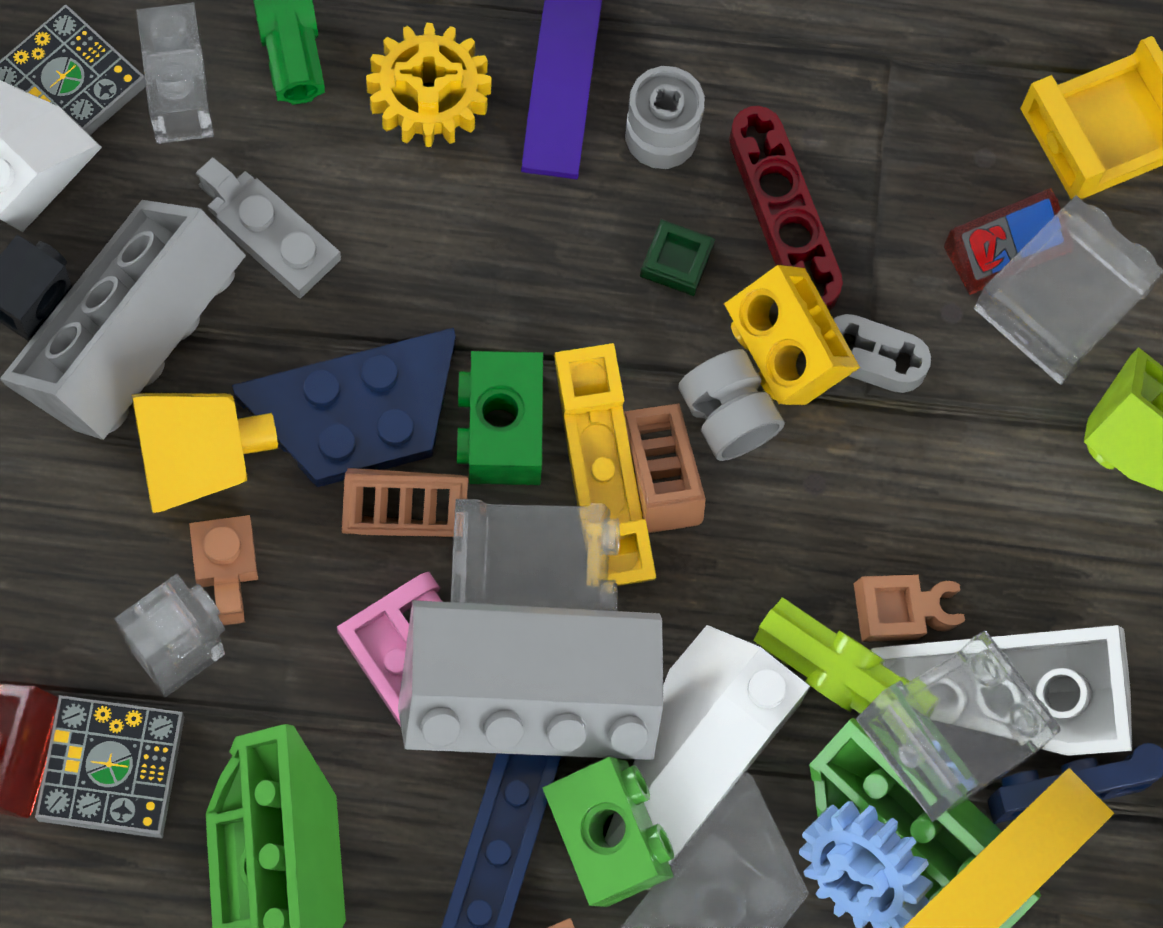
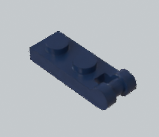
M1144 743L1120 762L1099 766L1097 758L1090 757L1069 762L1060 768L1062 774L1070 768L1101 800L1142 792L1163 776V749L1153 743ZM1030 770L1001 779L1003 787L998 788L987 800L993 823L997 824L1015 820L1062 774L1039 779L1038 771Z

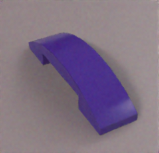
M602 0L544 1L521 172L578 180Z

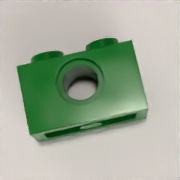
M471 351V372H459L458 407H470V428H458L457 464H469V484L540 485L542 472L543 352ZM494 410H506L515 417V421L505 427H495L489 424L484 417Z

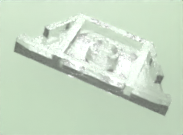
M746 771L743 773L670 865L674 877L653 886L620 928H783L807 898L809 892L753 776Z

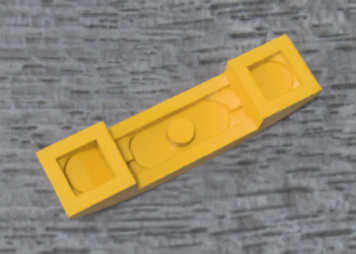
M614 343L555 352L558 389L572 478L595 589L655 580L656 573L646 519L642 517L623 412L624 396Z
M1068 768L903 928H999L1107 822L1114 812Z

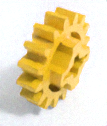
M426 23L424 35L416 36L409 26L403 27L404 41L401 43L386 37L383 40L385 56L372 54L370 61L371 72L373 73L366 75L367 93L373 94L370 96V109L372 114L383 113V129L388 132L398 125L401 126L402 142L408 143L415 133L422 134L426 147H432L434 135L443 134L449 144L454 143L455 128L458 126L471 133L475 129L473 113L477 115L486 114L487 97L485 96L491 94V76L485 75L487 73L488 60L485 55L474 57L475 41L469 38L458 44L456 42V28L451 26L445 31L443 36L435 35L433 23ZM431 82L434 83V86L425 87L424 83Z

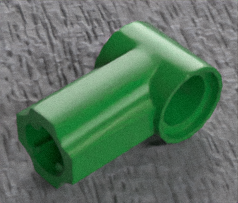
M253 0L262 47H267L269 69L277 101L289 102L292 105L312 102L315 97L325 93L315 40L318 37V29L313 1Z

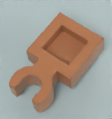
M919 575L864 576L853 583L862 642L918 640L927 634L926 624L937 631H950L965 621L964 614L951 615L944 612L940 606V598H951L960 591V584L956 582L942 581L925 592H921Z

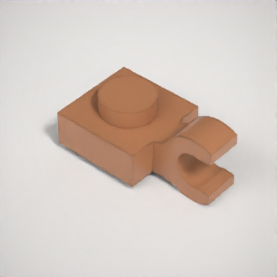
M250 515L189 523L197 587L214 586L216 610L221 626L245 623L240 582L259 580Z

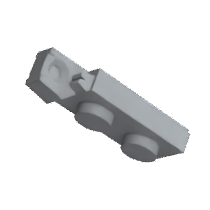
M213 157L196 172L200 180L199 187L213 199L208 205V210L216 217L218 227L298 298L301 299L341 260V253L335 246L258 178L254 179L244 171L236 179L232 172Z

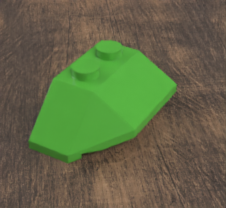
M851 718L809 764L811 779L814 781L818 817L829 806L834 805L840 809L847 801H852L860 814L870 805L875 807L878 820L883 824L891 818L898 821L895 833L901 839L913 837L916 840V844L911 849L913 856L927 859L929 864L920 875L933 882V887L925 895L929 902L1002 832L914 748L854 718ZM1039 890L999 928H1011L1042 896Z
M283 724L236 736L230 749L232 757L220 775L206 811L212 928H342L346 922L336 794L294 725Z

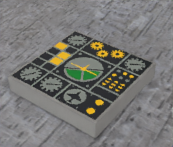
M64 5L0 60L1 81L59 106L89 135L95 132L147 86L145 76L67 5Z
M59 695L35 818L38 822L163 838L185 718L183 712Z

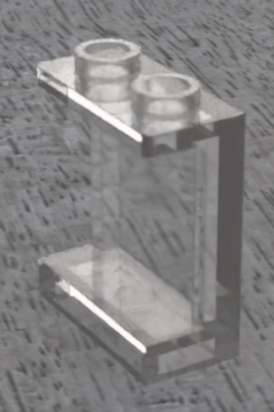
M1075 195L983 288L974 309L1055 381L1062 385L1077 369L1084 356L1140 299H1145L1162 276L1163 269L1157 265L1154 256L1148 249L1138 243H1131L1112 226L1109 217L1101 209L1093 205H1087Z
M456 499L451 602L617 611L616 580H608L609 555L617 556L619 552V519L610 518L611 510L603 503H590V507L486 504L476 499Z
M986 631L977 634L959 652L905 685L900 680L883 690L856 718V721L932 822L1033 757L1061 731L1060 725L1050 714L1046 705L1036 696L1012 665L1008 656L998 647Z

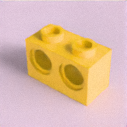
M777 265L724 303L733 320L731 329L735 338L745 349L750 351L760 369L758 374L762 379L760 383L762 388L778 404L807 405L860 368L805 268ZM776 302L778 306V319L772 326L769 320V311L772 304ZM803 351L806 358V368L800 377L796 369V361L800 352Z

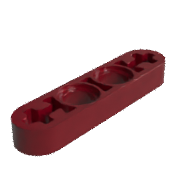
M762 106L747 107L741 110L733 120L729 137L730 148L775 265L805 268L804 263L813 258L810 270L817 283H827L821 298L830 311L837 303L843 284L841 271L783 124L777 114L769 108ZM750 126H755L758 133H766L764 142L766 158L759 162L760 150L756 140L753 137L745 138L747 128ZM769 173H778L788 179L791 184V190L784 196L773 197L762 190L759 181ZM789 223L801 224L809 231L811 241L803 247L794 248L788 246L780 238L779 230L782 226Z

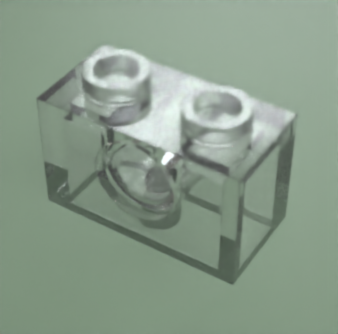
M195 3L137 9L149 115L157 144L214 137L202 40Z
M178 574L172 576L114 618L130 652L165 698L225 655L219 635L226 629L218 618L220 614L219 609L199 583L189 589Z

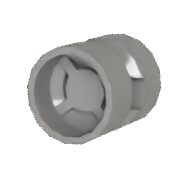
M659 66L647 70L636 79L630 91L625 141L630 153L640 163L652 168L669 169L683 164L692 156L698 144L700 123L704 113L705 95L700 83L689 72L677 67Z
M743 349L731 350L705 361L686 374L678 385V389L692 415L696 418H705L706 421L702 426L701 432L715 458L719 461L730 460L758 448L776 436L785 425V421L770 394L757 391L762 379L747 352Z

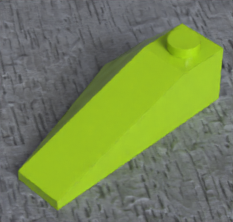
M1138 347L1131 354L1089 416L1084 443L1087 445L1092 457L1105 468H1117L1129 479L1163 492V366Z

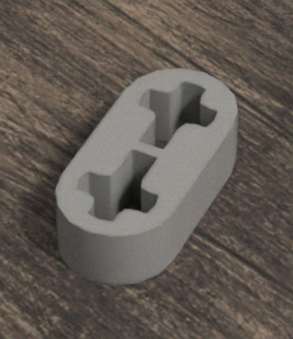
M845 314L834 318L842 336L845 333L855 336L854 345L857 348H853L851 352L860 368L850 374L849 377L900 393L913 391L922 384L931 365V354L923 340L907 332L857 315ZM900 352L911 356L910 365L913 367H909L906 374L895 371L896 362L893 359L896 360Z

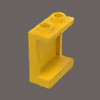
M1153 36L1142 39L1135 52L1130 56L1057 85L1052 75L1031 83L1020 109L1073 203L1163 166V50L1161 51Z

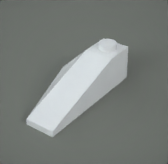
M1 80L0 220L24 232L102 147L59 106Z
M708 625L675 662L667 674L663 685V711L654 760L635 759L633 763L641 772L649 789L650 800L644 802L650 819L653 825L658 823L665 830L674 851V859L801 705L810 687L763 648ZM614 813L605 837V841L611 847L617 845L625 834V823L619 813ZM674 859L668 861L669 865L674 861Z
M1119 625L871 648L872 652L885 660L884 666L900 677L903 676L937 701L931 716L927 720L928 722L1067 756L1132 751L1130 680L1124 629Z

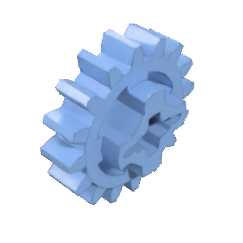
M847 801L840 809L834 805L829 806L803 832L802 836L807 842L799 849V855L812 862L803 871L804 875L818 881L820 888L815 894L819 899L830 897L835 902L834 914L840 917L845 912L853 916L855 928H863L869 921L873 928H903L929 902L925 895L933 887V882L920 875L929 865L927 859L913 856L911 849L916 844V840L913 837L901 839L895 833L898 821L894 818L883 824L878 820L875 807L869 805L860 814L854 803Z

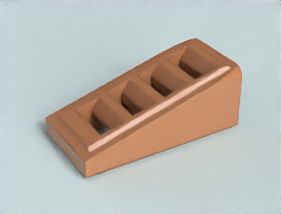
M680 404L624 411L643 519H646L648 533L700 525L704 519L706 498ZM671 429L672 436L641 440L640 434ZM676 453L674 457L654 460L646 459V457ZM674 476L681 477V479L679 480H672L659 483L652 482V480L654 479L668 478Z
M348 468L344 479L342 533L388 536L465 537L469 476ZM364 487H375L374 517L362 516ZM389 488H400L399 518H387ZM413 488L425 489L423 520L412 519ZM438 489H450L448 522L436 521Z

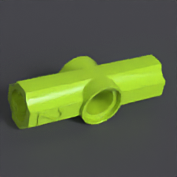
M783 597L768 612L753 640L762 646L761 648L781 660V662L788 666L790 665L806 676L805 682L825 697L849 712L852 709L856 710L905 745H909L920 732L937 704V701L929 696L930 694L884 666L885 660L844 632L839 630L835 633Z

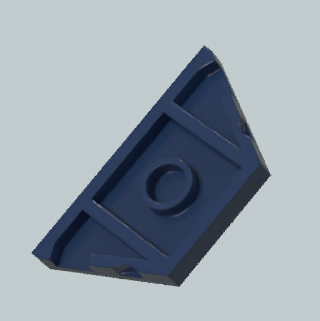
M454 328L234 384L232 387L235 399L243 409L246 407L253 416L272 413L278 446L282 451L288 452L298 463V468L316 487L343 481L348 468L385 470L433 457L440 413L443 409L447 390L448 374L456 346V334Z

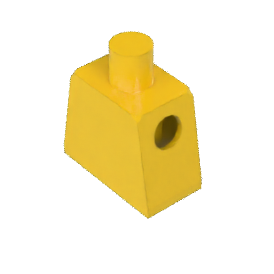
M132 394L150 505L153 513L165 511L247 481L243 454L278 449L272 413L237 419L235 402L231 394Z

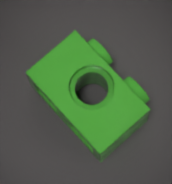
M609 756L542 787L589 906H611L674 877L668 862L674 859L671 842L663 827L658 823L653 825L644 804V802L650 800L649 789L644 777L635 765L629 767L627 761ZM619 813L625 823V834L617 845L611 847L604 839L603 826L609 816Z

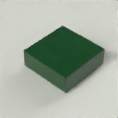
M661 219L642 265L640 277L695 296L713 250L715 238Z

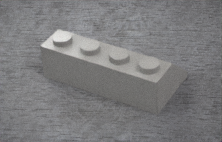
M141 200L1 376L0 380L7 387L72 430L104 440L109 433L119 428L129 414V406L133 402L132 394L140 393L144 387L153 383L161 375L165 367L164 361L181 340H184L194 332L200 322V314L215 295L223 292L231 284L235 276L234 270L246 255L202 209Z
M412 600L398 703L404 749L607 758L610 756L621 759L654 760L663 711V639L660 613Z

